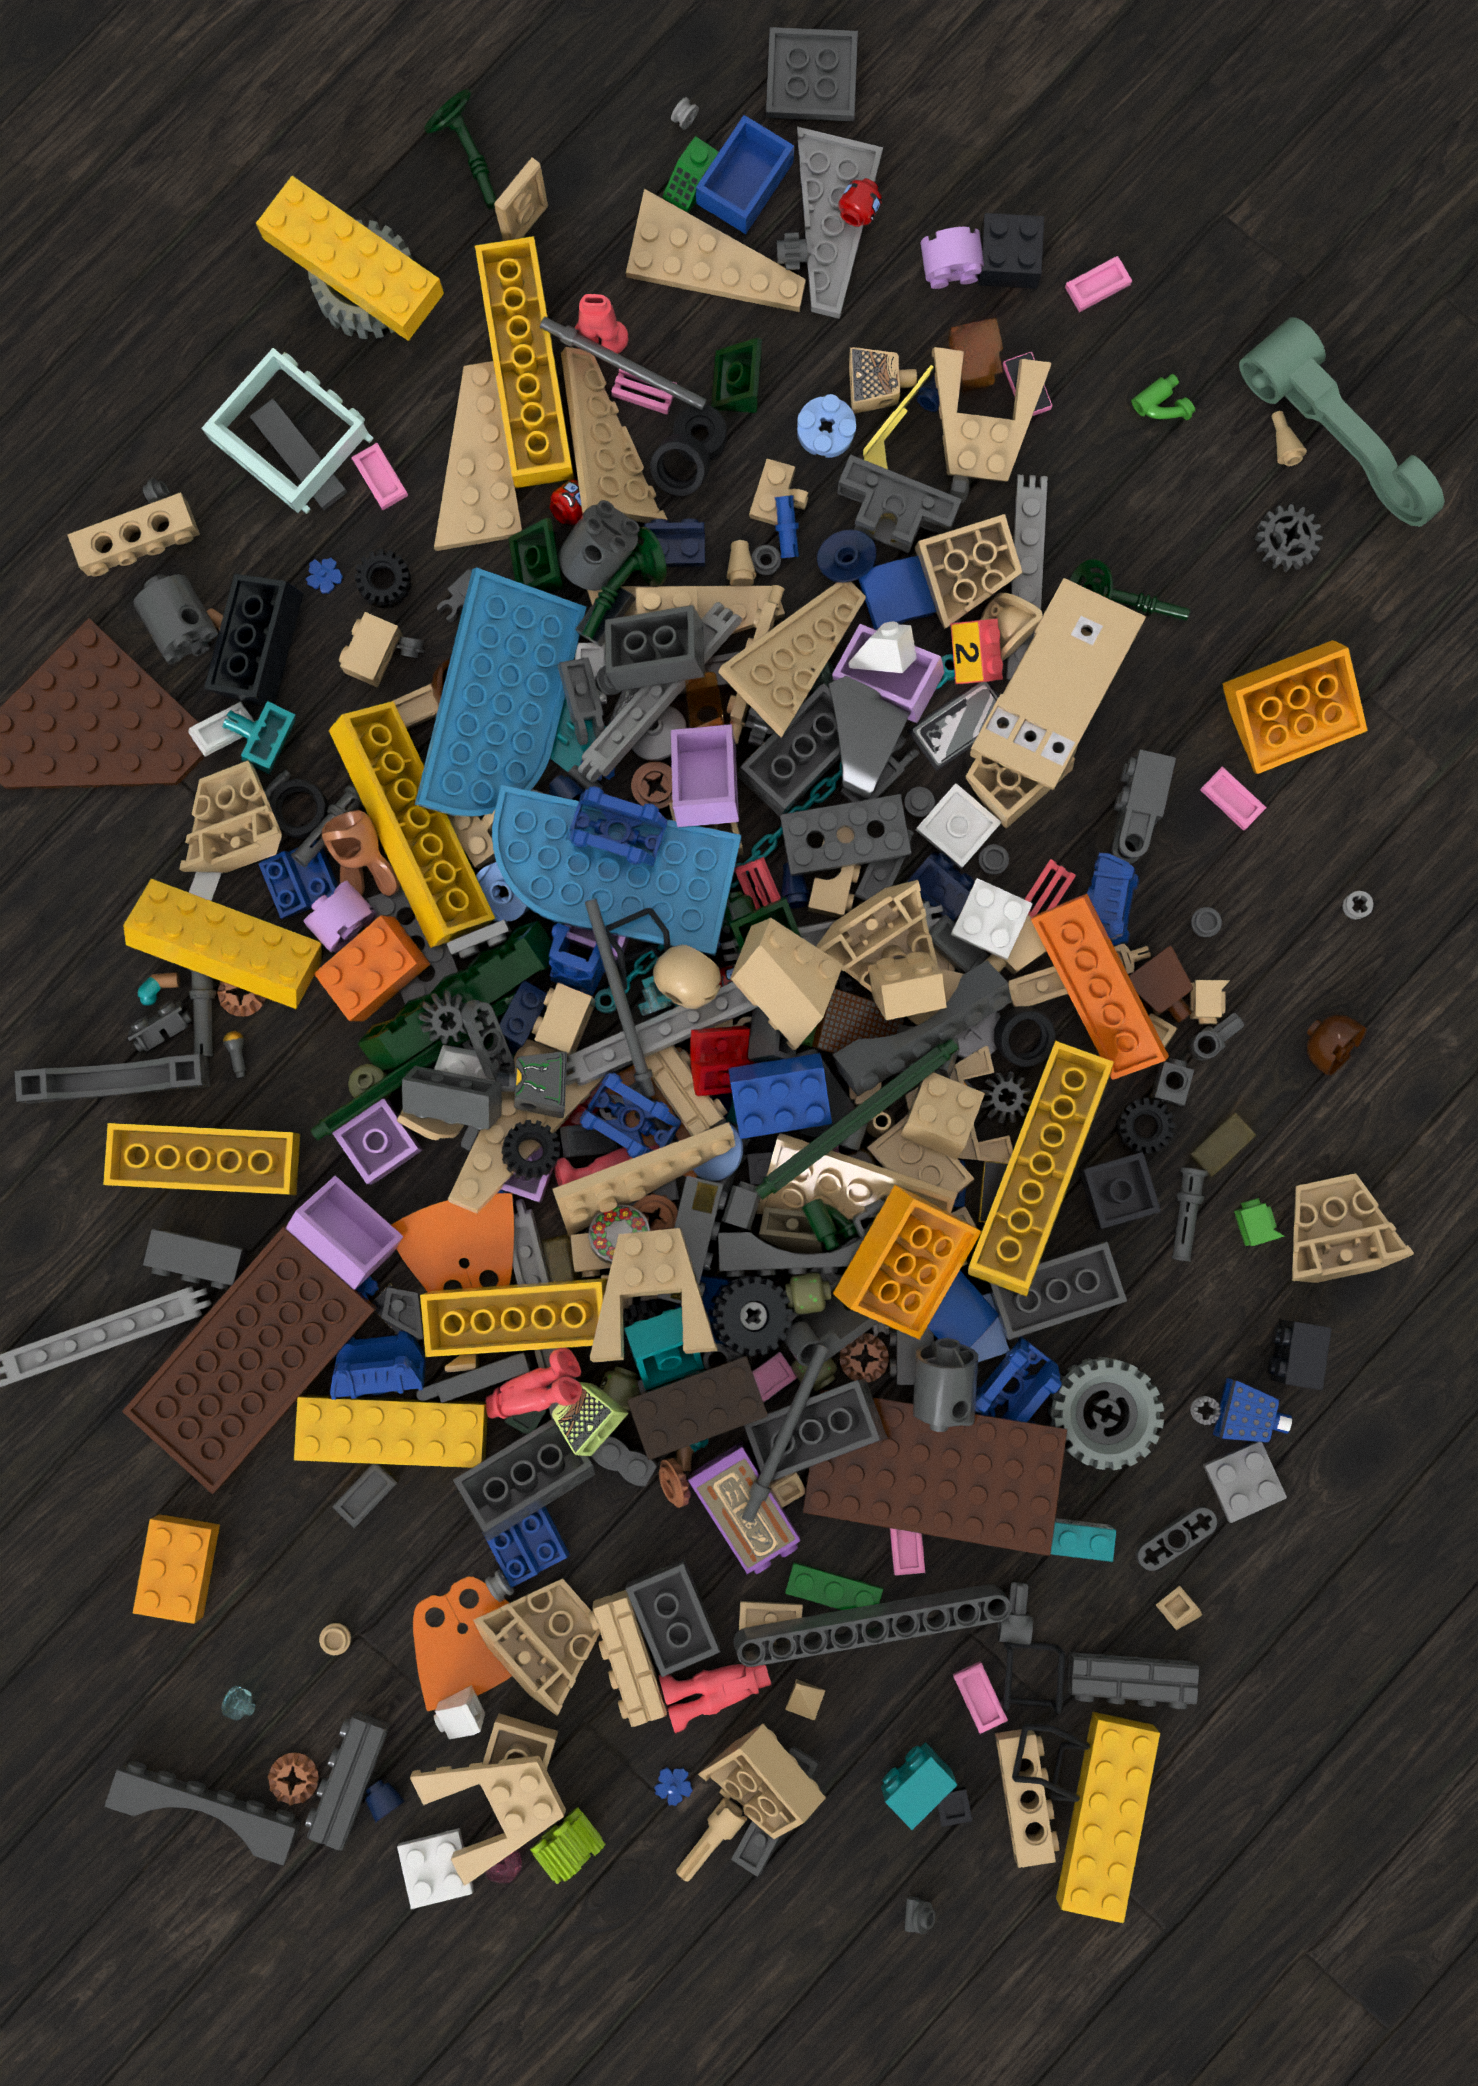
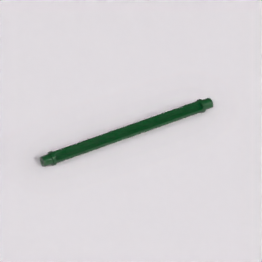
M516 990L507 996L503 995L501 999L491 1005L497 1020L503 1017ZM459 1031L457 1034L460 1041L455 1042L452 1036H449L446 1045L458 1047L469 1040L470 1037L468 1033L464 1034ZM439 1040L418 1054L414 1059L408 1061L353 1098L349 1103L343 1105L324 1119H320V1123L310 1129L317 1141L327 1134L330 1136L333 1131L400 1087L402 1079L415 1066L427 1068L435 1063L444 1044Z
M949 1039L944 1044H939L763 1178V1182L754 1188L758 1196L763 1200L771 1193L775 1194L950 1060V1056L959 1050L957 1044L952 1039Z

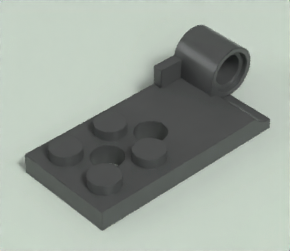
M835 1287L831 1290V1300H825V1309L818 1313L799 1315L795 1322L791 1324V1329L786 1331L785 1334L788 1336L784 1342L799 1364L809 1366L818 1344L830 1349L825 1359L827 1361L876 1325L878 1321L853 1310L848 1311L849 1308L833 1294L836 1289Z

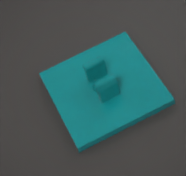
M565 697L550 759L566 772H569L574 765L578 767L581 765L582 755L596 740L592 727V720H586L584 722L588 733V742L584 745L579 744Z

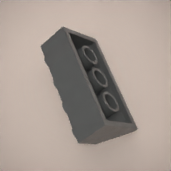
M552 1419L453 1479V1482L487 1541L593 1477L595 1472L587 1456L575 1455L555 1420Z

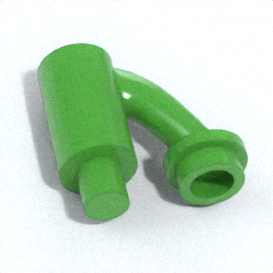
M1171 374L1166 379L1160 377L1131 400L1134 409L1139 415H1147L1154 419L1182 417L1185 420H1189L1195 412L1193 403L1186 397L1182 400L1178 399L1175 402V407L1158 406L1173 394L1172 388L1179 384L1174 374Z

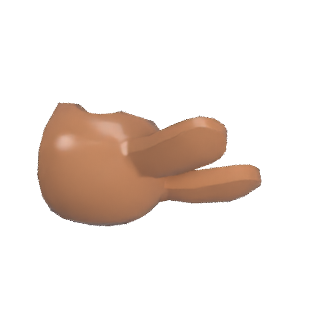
M360 810L349 811L334 817L322 828V838L333 858L341 865L340 884L348 881L362 896L365 890L362 867L367 866L380 892L391 896L399 891L400 882L394 869L380 854L378 833L370 816Z

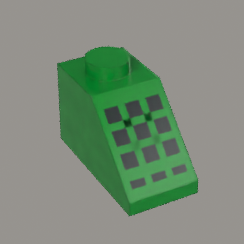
M695 136L678 159L662 199L689 213L696 203V186L719 152Z

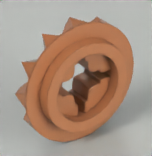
M649 762L637 769L632 778L631 789L634 798L641 806L650 803L661 809L667 808L669 803L673 802L672 768L662 762ZM663 776L661 787L666 793L655 791L649 797L650 786L645 779L656 782L657 779Z
M220 981L217 995L220 1005L228 1013L244 1017L256 1013L263 1006L266 998L254 993L244 995L241 1005L239 996L230 993V991L239 988Z
M651 1193L632 1205V1207L640 1210L646 1217L648 1224L649 1215L646 1213H653L655 1209L660 1208L659 1216L662 1219H655L651 1222L649 1226L650 1231L674 1229L678 1210L675 1203L669 1200L666 1195L661 1196Z
M863 1333L840 1351L841 1367L845 1374L854 1381L866 1379V1382L875 1381L885 1373L888 1366L889 1355L887 1347L881 1339L872 1334ZM864 1345H867L868 1355L878 1358V1360L867 1362L865 1371H862L861 1362L851 1358V1356L862 1354Z
M674 1458L662 1460L659 1469V1480L667 1499L676 1507H683L689 1503L691 1495L688 1489L689 1483L686 1480V1474L683 1473L682 1466Z
M288 1753L281 1756L274 1762L268 1775L270 1791L273 1792L278 1801H283L289 1805L305 1802L313 1795L318 1785L319 1775L316 1765L309 1757L300 1753ZM294 1767L296 1777L306 1781L297 1782L291 1791L290 1782L281 1778L288 1777Z

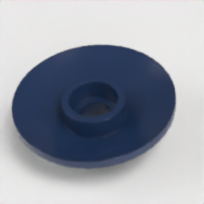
M839 531L829 536L822 543L817 554V563L822 574L828 579L835 582H851L863 577L871 570L876 560V547L871 537L862 531Z

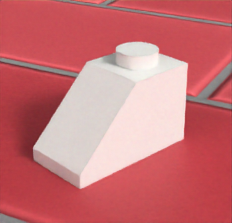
M897 622L882 624L849 661V668L903 673L917 658L911 625H900Z
M471 1685L438 1702L434 1720L440 1732L445 1731L449 1739H455L481 1732L485 1711Z

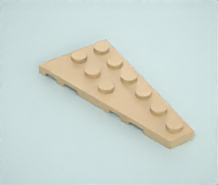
M729 1122L553 1188L552 1190L569 1237L590 1226L594 1217L599 1212H609L615 1209L617 1204L629 1205L634 1201L640 1200L652 1191L735 1147L734 1134Z

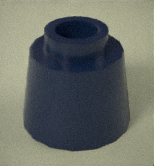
M563 775L556 777L549 784V795L579 801L581 794L585 791L570 777L564 778Z
M379 1780L366 1790L368 1797L365 1798V1801L375 1823L405 1802L389 1782L384 1784L382 1780Z

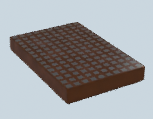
M834 988L824 1017L817 1024L812 1047L835 1054L857 1039L892 1036L897 1034L899 1026L903 1025L905 1017L886 1020L874 1001Z

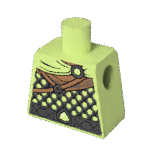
M579 1382L582 1386L580 1399L575 1404L569 1406L559 1404L553 1410L552 1417L575 1455L592 1456L629 1413L596 1385Z

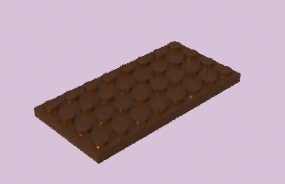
M287 1226L281 1228L122 1411L212 1494L220 1489L297 1401V1397H300L377 1310V1307L357 1289L354 1291L286 1230Z
M821 1389V1390H820V1394H822V1393H824V1392H827V1391H830V1390H828V1389ZM872 1397L887 1438L809 1467L803 1513L1050 1556L1068 1429L975 1414V1423L973 1425L952 1426L945 1432H936L930 1429V1424L913 1416V1403Z

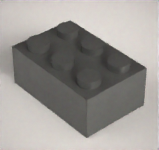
M694 605L605 620L606 675L617 691L705 677L703 622Z
M685 1559L627 1582L625 1589L661 1677L720 1653V1643Z

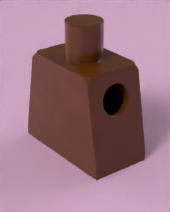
M1171 945L1129 975L1144 1008L1149 1013L1158 1016L1167 1009L1177 1023L1192 1013L1182 997L1192 991L1193 986Z

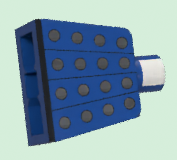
M1226 1378L1220 1403L1221 1414L1219 1419L1216 1420L1213 1435L1223 1439L1269 1442L1272 1430L1286 1434L1289 1433L1292 1416L1277 1412L1279 1399L1239 1381Z

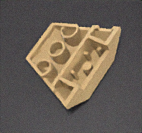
M245 761L199 779L192 810L195 821L192 833L187 835L185 843L189 844L186 861L181 860L179 870L183 872L227 873L276 855L282 833L252 762Z
M918 880L884 888L833 922L816 946L842 963L843 967L841 970L848 973L871 992L868 965L876 964L880 959L893 958L896 960L906 958L908 954L913 952H923L924 954L928 953L938 967Z
M1356 1173L1295 1187L1292 1281L1318 1283L1370 1272L1414 1254L1408 1245L1406 1246L1396 1233V1228L1392 1222L1389 1223L1378 1208L1379 1204Z
M560 1579L473 1620L487 1648L531 1697L556 1716L563 1707L562 1704L569 1690L573 1687L584 1661L588 1658L600 1634V1629L594 1631L589 1617L591 1610L564 1579Z

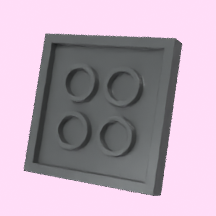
M770 27L766 118L854 121L858 31Z

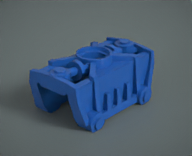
M593 786L581 794L566 840L571 841L578 848L593 846L619 856L627 857L626 860L629 861L628 863L633 865H641V862L654 867L668 823L664 816L658 812L659 808L654 804L648 803L641 806L606 795L601 788ZM583 805L601 810L607 820L598 818L597 822L590 820L589 816L581 811ZM614 824H621L626 828V834L620 840H614L608 834L610 827ZM645 824L661 829L659 835L651 834L644 837L635 828ZM592 827L595 828L594 833L600 835L596 836L579 829ZM637 842L643 843L653 855L651 856L642 849L629 846V844L636 846Z
M1099 852L1098 859L1095 862L1096 871H1094L1091 880L1092 885L1089 886L1087 894L1113 946L1127 944L1130 936L1127 928L1134 890L1139 885V877L1135 874V869L1129 862L1109 853Z
M557 923L553 926L551 932L553 933L552 937H554L549 953V964L552 968L550 973L551 981L593 996L605 972L598 945L596 943L588 962H586V959L570 954V927Z
M609 1072V1074H606L602 1085H600L588 1108L585 1109L580 1117L581 1126L587 1130L596 1129L627 1149L626 1152L632 1158L654 1151L644 1145L641 1134L646 1137L650 1134L653 1135L655 1142L660 1148L669 1145L682 1122L668 1112V1105L661 1101L654 1103L621 1083L623 1080L616 1073ZM607 1087L620 1094L624 1104L621 1102L614 1104L606 1092ZM595 1107L601 1109L609 1108L612 1110L611 1115L617 1119L604 1120L593 1113ZM631 1111H637L640 1114V1122L634 1128H629L625 1120L627 1114ZM658 1118L673 1127L670 1131L656 1130L654 1128L655 1124L650 1119Z
M399 1331L396 1336L355 1340L352 1337L336 1356L330 1389L332 1400H336V1397L351 1396V1399H356L364 1394L380 1395L391 1391L402 1394L404 1390L419 1388V1391L423 1390L426 1360L425 1354L415 1336L406 1331Z
M1019 1336V1341L1011 1351L1008 1350L1005 1353L1006 1357L982 1387L977 1388L975 1414L995 1417V1407L998 1404L1003 1406L1006 1402L1007 1412L1002 1418L1028 1422L1050 1393L1055 1394L1060 1390L1062 1382L1060 1381L1058 1365L1022 1336ZM1041 1359L1047 1361L1037 1374L1027 1376L1029 1373L1027 1368L1030 1364H1037ZM1011 1377L1017 1378L1018 1384L1013 1391L1006 1392L1003 1390V1387Z

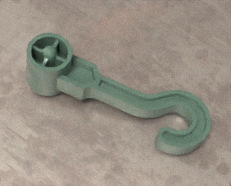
M1289 317L1240 360L1239 368L1246 384L1265 402L1276 404L1285 396L1305 418L1319 421L1362 465L1377 497L1391 513L1412 526L1420 527L1426 524L1443 509L1445 502L1442 489L1436 477L1414 455L1409 456L1399 466L1397 465L1389 448L1342 400L1337 383L1320 366L1325 361L1326 353L1318 335L1304 321Z

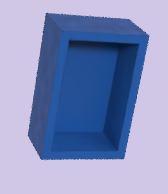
M743 115L696 186V204L744 234H747L792 166L794 145Z
M820 1053L728 1068L740 1139L832 1124L824 1067Z

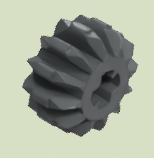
M444 991L443 999H439L436 993L432 994L431 997L434 1003L430 1004L424 1001L422 1006L428 1012L419 1013L418 1016L421 1021L425 1022L421 1026L424 1033L430 1032L429 1038L431 1041H435L440 1037L444 1045L448 1043L449 1036H452L455 1042H459L460 1038L457 1033L461 1031L467 1034L462 1020V1010L466 1003L461 1004L462 996L459 994L451 999L449 991ZM447 1012H449L452 1019L449 1022L444 1020V1023H442L439 1017L443 1013L447 1016Z
M999 1072L995 1074L997 1084L990 1079L985 1081L986 1086L991 1091H980L985 1093L984 1097H989L988 1101L981 1103V1108L991 1106L992 1109L987 1113V1117L992 1118L998 1112L997 1120L1000 1124L1004 1123L1006 1114L1009 1121L1014 1123L1016 1122L1015 1112L1022 1117L1027 1114L1020 1105H1031V1100L1023 1098V1095L1031 1093V1088L1021 1090L1020 1086L1024 1083V1078L1021 1077L1013 1083L1014 1073L1009 1072L1006 1076V1081H1004L1003 1075ZM1001 1090H1004L1006 1094H1012L1013 1099L1009 1101L1011 1103L1010 1106H1007L1006 1102L999 1101V1096L1003 1095L1000 1092Z

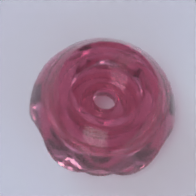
M518 1850L503 1859L505 1861L504 1865L498 1862L487 1870V1878L497 1883L512 1882L522 1868V1859Z

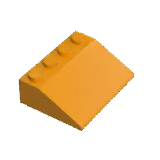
M1334 640L1222 683L1229 712L1255 774L1262 773L1368 731L1349 648Z
M894 1185L833 1294L849 1309L920 1340L982 1231L920 1196Z

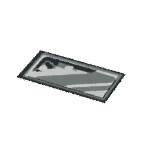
M989 681L975 683L907 731L937 771L972 747L999 695Z

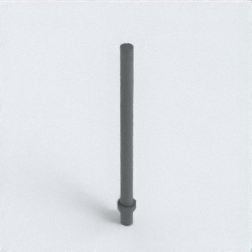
M597 898L585 901V906L636 1073L634 1078L635 1081H639L643 1096L646 1098L655 1095L651 1081L653 1073L651 1069H648Z

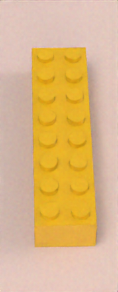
M534 236L476 245L477 263L511 474L515 488L574 479L551 333L540 328L544 316L548 318Z
M394 701L342 714L329 729V732L366 812L376 827L380 842L429 947L433 948L486 927L495 919V916L447 814L415 805L424 765Z
M1055 1041L969 1264V1275L1021 1295H1028L1114 1064L1113 1061Z

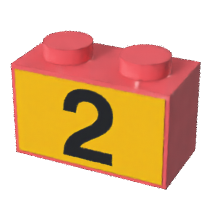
M998 618L950 623L955 683L966 684L1003 680Z

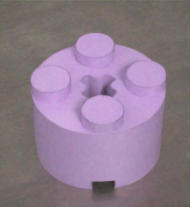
M970 227L948 228L937 231V238L929 241L928 236L921 240L925 277L931 283V288H944L949 285L948 282L960 280V284L963 285L978 281L977 275L980 274L981 268L984 266L981 238L978 229L975 228L974 233H970Z
M344 881L334 890V894L329 898L323 895L312 904L311 908L314 911L304 919V923L331 953L332 951L336 953L352 941L363 926L365 928L368 927L375 920L377 913L348 881Z

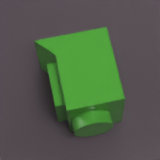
M1259 1198L1242 1202V1209L1234 1211L1245 1246H1255L1285 1237L1274 1230L1277 1226L1271 1207L1266 1206V1203H1260Z

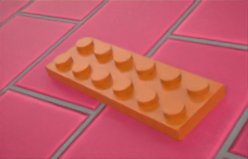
M1088 894L1034 915L1031 921L1100 1057L1114 1062L1110 1074L1111 1079L1114 1080L1166 1061L1169 1055Z

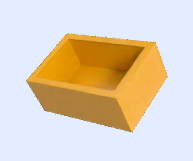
M161 1514L150 1519L133 1614L193 1624L203 1618L220 1524Z

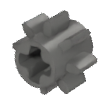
M799 232L784 233V240H777V263H785L786 270H799L800 263L807 262V239H799Z

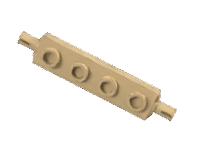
M773 585L768 602H764L762 610L757 609L753 621V627L757 628L754 639L748 638L745 648L773 629L777 612L781 607L780 602L785 590L783 587ZM738 692L736 696L731 695L727 707V713L731 714L730 723L733 728L735 744H738L749 704Z
M1125 944L1114 946L1127 974L1134 972L1135 962L1151 958L1150 952L1138 955L1149 950L1148 946L1132 951ZM1054 966L1008 981L1014 1007H1030L1068 994Z

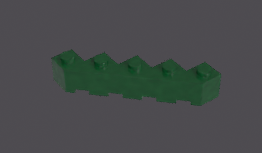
M539 921L515 928L502 945L480 952L467 969L444 976L430 994L409 1000L394 1019L372 1025L357 1044L371 1063L382 1071L389 1068L392 1070L398 1069L412 1056L440 1040V1037L435 1041L430 1040V1032L424 1033L421 1029L425 1022L421 1021L418 1017L419 1013L428 1012L422 1006L424 1001L430 1004L434 1003L431 997L432 994L436 993L439 999H443L444 991H449L451 999L457 994L462 996L461 1004L471 1000H479L490 1004L499 997L509 994L515 986L534 973L547 968L550 965L549 953L553 942ZM447 1012V1016L443 1013L439 1017L442 1023H444V1020L449 1022L452 1019L449 1012Z

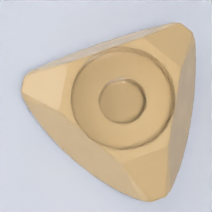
M998 593L987 604L980 620L998 618L1000 651L1003 661L1013 654L1036 630L1043 616L1042 611L1032 603L1009 593Z

